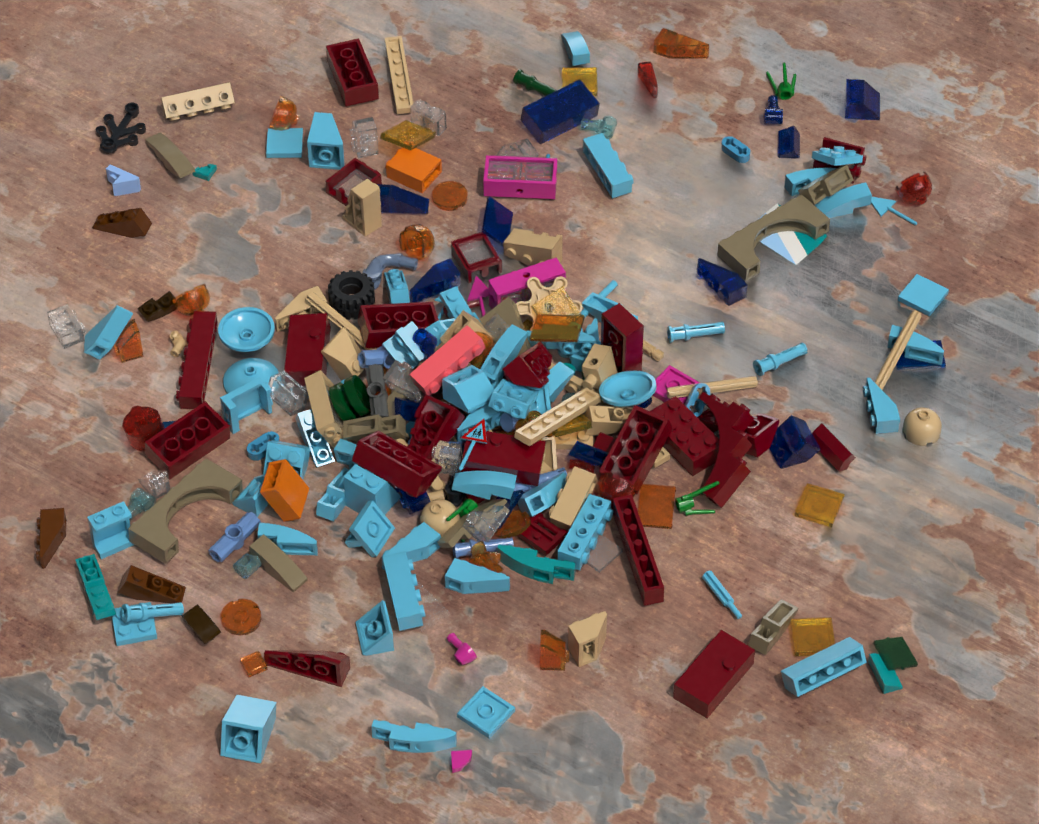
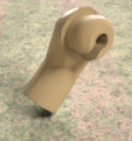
M172 331L169 337L172 339L171 342L174 347L170 354L178 357L186 342L178 331Z

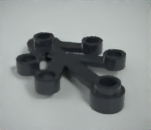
M131 102L125 105L126 115L118 127L112 114H106L103 117L104 124L109 126L112 136L108 137L105 126L96 127V135L102 139L100 144L102 152L110 154L115 152L120 146L127 144L136 146L139 143L138 136L132 133L144 134L146 132L145 124L137 123L135 126L126 128L131 119L138 116V104ZM129 135L127 138L118 140L119 137Z

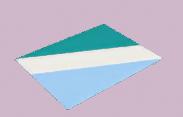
M777 203L765 214H769L781 205ZM784 231L772 234L760 242L797 265L818 247L828 235L824 234L815 240L801 232Z

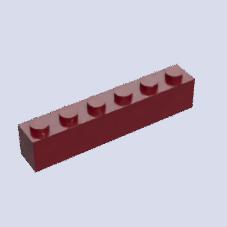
M194 311L193 318L189 320V329L191 331L187 332L188 346L184 348L185 361H182L181 364L183 375L179 376L180 390L176 391V401H179L180 409H194L205 402L218 327L217 312Z
M631 494L613 498V516L643 604L646 606L664 602V585L633 496Z

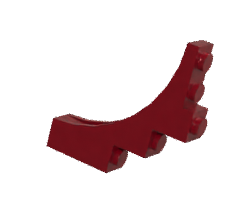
M702 392L699 399L713 412L720 436L716 463L703 487L719 481V485L702 493L710 501L722 508L751 472L746 467L747 462L742 458L752 446L748 441L749 436L744 431L754 418L749 413L751 410L742 403L738 405L735 402L729 405L725 401L721 403V400L714 394L708 395Z

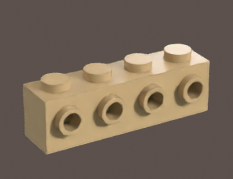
M230 82L160 98L165 119L169 118L170 121L178 120L180 115L184 114L187 117L195 116L197 111L203 110L204 113L213 112L215 107H221V110L231 108V104L235 103Z

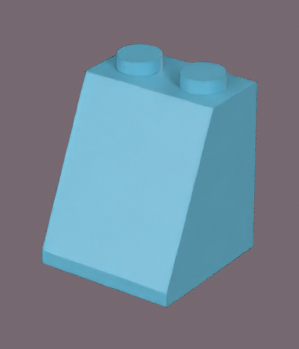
M314 112L307 140L309 167L340 170L345 166L343 141L332 113Z
M356 464L343 477L346 506L358 513L361 512L367 501L373 500L384 515H386L401 498L399 493L387 481Z
M236 695L222 720L220 756L261 763L276 720L277 702Z

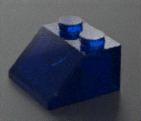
M846 79L845 119L880 120V93L865 80Z

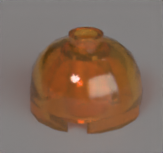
M280 95L269 126L270 129L283 131L290 129L293 124L297 125L300 115H297V107L292 100Z
M414 224L406 226L399 235L400 248L402 251L405 250L408 255L407 257L417 258L420 261L431 255L434 250V236L429 228L424 225Z
M201 284L190 291L176 296L172 301L181 314L190 316L194 314V311H204L208 307L210 294L206 285Z

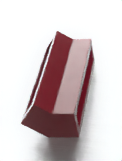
M822 423L813 431L809 439L812 445L838 471L847 470L850 463L856 457Z

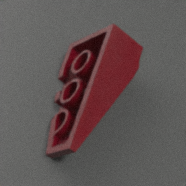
M540 341L503 368L504 375L513 384L541 388L549 382L547 376L550 374L548 368L551 366L552 355Z
M425 395L416 410V421L414 428H411L410 434L412 436L407 447L432 461L456 434L465 416L457 408L429 395Z
M708 408L697 418L719 436L717 421L711 409ZM760 413L757 416H752L754 420L744 431L749 436L748 441L752 444L746 454L757 458L770 448L779 425V419Z
M265 650L264 652L266 666L338 687H342L350 670V656L341 652Z

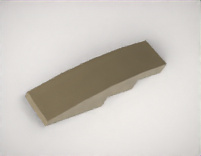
M161 132L145 139L147 146L154 150L156 157L164 162L165 168L177 177L182 178L196 172L186 156Z
M493 499L478 506L449 528L437 542L441 548H453L460 539H469L476 530H486L508 501L506 499Z

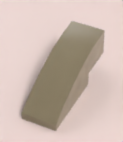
M846 164L815 179L798 191L800 195L802 194L815 205L825 197L834 195L854 180Z
M378 414L343 421L344 440L358 441L378 430L394 440L406 438V421L400 414L383 418Z
M264 534L249 546L250 556L261 563L269 575L293 593L308 581L299 567Z
M781 599L762 618L761 624L751 633L748 646L766 655L785 632L799 608Z

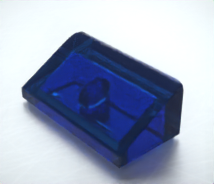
M795 126L778 131L779 158H800V133Z
M395 397V415L400 414L404 420L415 422V413L422 401Z
M579 441L575 443L569 453L571 457L598 467L602 466L608 455L606 451Z

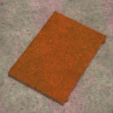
M537 314L530 341L578 342L585 317L584 315Z
M643 484L641 486L638 513L643 527L672 529L676 487Z

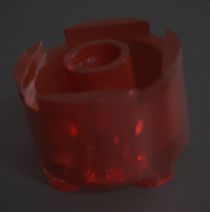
M138 405L131 408V411L125 416L122 425L129 443L134 449L139 451H145V442L165 429L158 410Z

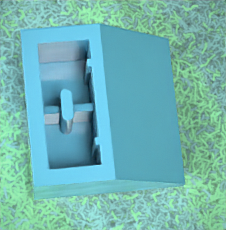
M473 365L442 379L443 399L467 413L489 404L492 392L494 391L484 371Z
M276 440L268 442L263 475L266 474L269 462L286 459L298 475L304 479L311 447Z

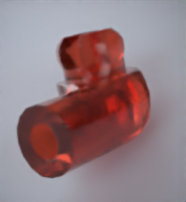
M570 459L569 469H573L575 466L594 474V464L586 460Z

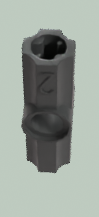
M377 364L369 365L366 368L371 416L379 414L382 418L388 417V394L385 387L383 366Z

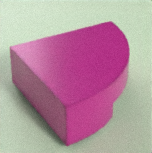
M472 750L451 751L452 773L461 771L462 768L470 763Z

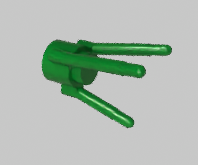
M784 62L782 64L784 82H781L778 88L768 71L766 75L775 91V96H779L782 100H788L794 96L797 75L793 74L790 85L787 82V69Z
M719 481L690 494L675 498L678 512H684L685 516L715 513V510H691V508L694 507V497L719 485Z
M466 499L456 511L446 518V521H450L458 514L462 518L477 508L478 505L475 501Z

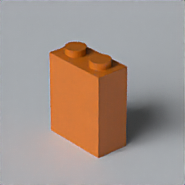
M405 144L401 149L397 150L392 159L387 161L385 166L387 178L423 194L442 172V161L440 158Z
M286 459L269 462L260 494L284 522L300 519L309 487Z

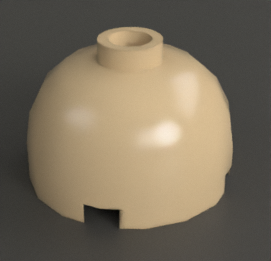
M920 407L913 409L907 414L902 431L909 442L919 446H926L927 443L932 442L933 444L940 438L942 423L935 411L930 408Z
M435 499L427 503L421 511L420 522H425L442 537L449 528L460 520L458 514L450 521H446V518L456 511L457 508L447 500Z

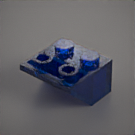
M793 415L777 428L769 448L781 469L807 462L821 450L806 421Z

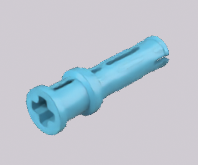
M724 322L695 326L683 324L680 327H667V336L670 343L674 340L684 339L688 341L691 337L725 333Z
M800 343L778 354H768L764 359L754 360L753 368L757 375L763 376L765 372L776 370L779 365L807 354L808 349L804 343Z
M182 602L157 605L139 603L132 606L123 604L121 607L123 622L136 619L145 621L149 617L182 615L184 613Z

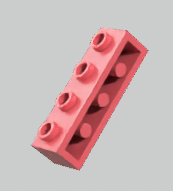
M466 325L409 375L414 385L425 395L431 396L440 389L443 378L465 368L486 347L482 338Z

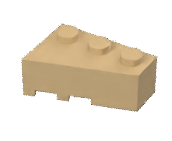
M366 179L351 189L347 200L349 204L345 206L346 213L342 216L345 221L365 237L382 226L380 188L377 184Z
M514 228L503 242L504 255L526 265H535L556 257L559 262L562 261V235L553 237L548 236V233L544 232L539 235L534 234V231Z
M575 466L572 472L570 471L567 474L566 485L564 489H560L557 496L558 501L555 506L551 507L549 512L551 523L568 531L588 495H593L594 492L598 493L600 490L596 474Z

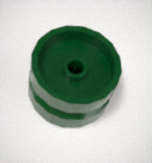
M353 375L345 379L344 384L339 382L329 388L332 404L343 421L357 419L359 415L364 417L371 413L367 387L358 376Z

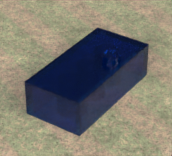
M579 79L523 107L520 120L541 145L597 117L600 103Z

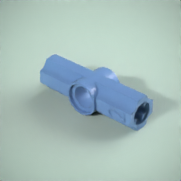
M383 346L376 350H363L358 353L357 360H359L361 368H368L369 365L377 364L391 369L397 365Z
M247 512L236 524L227 526L225 534L208 550L209 555L219 563L226 559L234 550L242 548L244 540L261 523L260 519L253 512Z

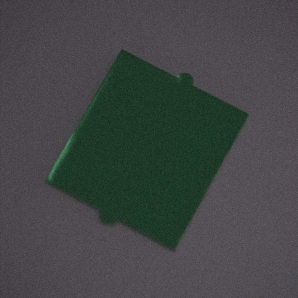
M887 637L886 639L874 640L873 644L889 671L917 667L918 662L903 637Z

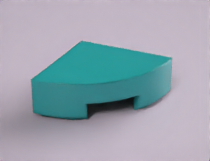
M207 164L208 166L195 168L196 172H193V176L209 181L216 172L217 165Z

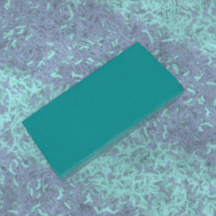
M869 654L868 663L883 694L903 689L888 655Z

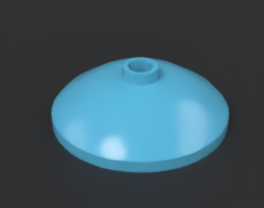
M254 307L238 308L227 313L221 319L218 326L221 342L228 348L239 352H250L264 347L271 341L275 332L272 317L265 311Z
M246 358L235 362L227 369L224 374L223 385L228 394L260 377L264 383L267 382L272 390L270 396L272 397L279 388L280 374L278 369L267 360Z
M624 371L605 379L599 387V394L601 399L609 405L632 407L647 401L655 393L657 385L655 378L649 373L643 371Z

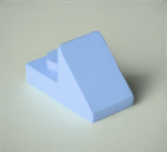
M111 164L106 168L107 179L112 184L114 196L136 193L141 190L138 176Z

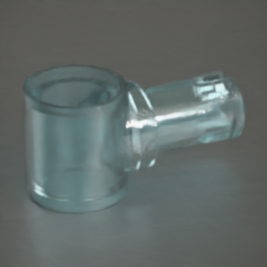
M605 116L602 120L583 118L581 121V130L596 131L598 134L603 133L606 139L613 137L617 126V120L612 116Z
M142 488L135 489L131 494L130 505L128 506L132 514V518L129 520L131 521L138 513L140 514L152 508L156 504V498Z

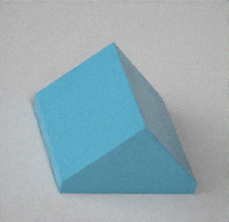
M265 474L254 477L232 504L245 512H253L258 517L269 504L260 494Z
M382 600L355 622L362 654L365 656L394 651L393 632L386 603Z

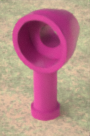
M455 633L448 635L447 641L457 648L454 657L460 665L468 664L477 659L472 648L467 643L460 641Z

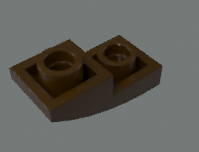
M169 291L156 301L151 298L137 309L149 322L170 314L181 307V305Z
M198 604L181 615L184 622L204 644L213 640L221 633L217 625Z

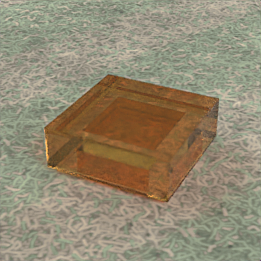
M259 651L240 658V662L248 677L268 670Z

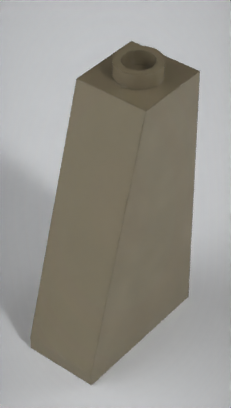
M507 297L479 319L482 325L494 337L496 343L512 324L525 330L517 305L510 297ZM528 337L517 357L531 348Z

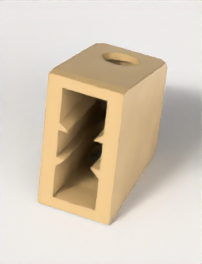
M599 344L592 346L582 365L585 378L582 382L584 388L587 387L590 390L592 388L599 389L605 379L618 373L610 346Z

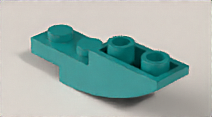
M498 544V560L511 570L525 577L553 584L554 578L571 581L575 579L576 563L538 557V550Z
M95 554L75 559L96 620L116 615Z

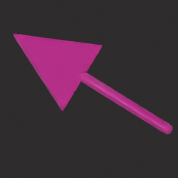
M476 276L467 302L479 299L483 317L486 315L483 298L489 296V288Z

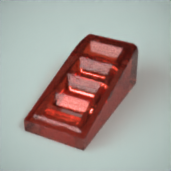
M651 61L638 63V76L651 96L657 98L658 84Z

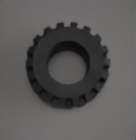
M349 270V272L343 271L340 275L336 274L328 284L329 305L343 317H346V319H358L361 305H374L375 303L374 283L371 277H367L366 273L361 274L360 271L353 272V270Z

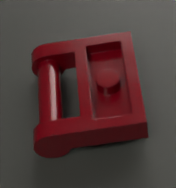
M542 513L530 517L516 530V536L545 556L563 542L568 533L565 529L561 530L544 518ZM538 524H541L543 527L551 531L553 534H555V536H553L548 531L540 527Z

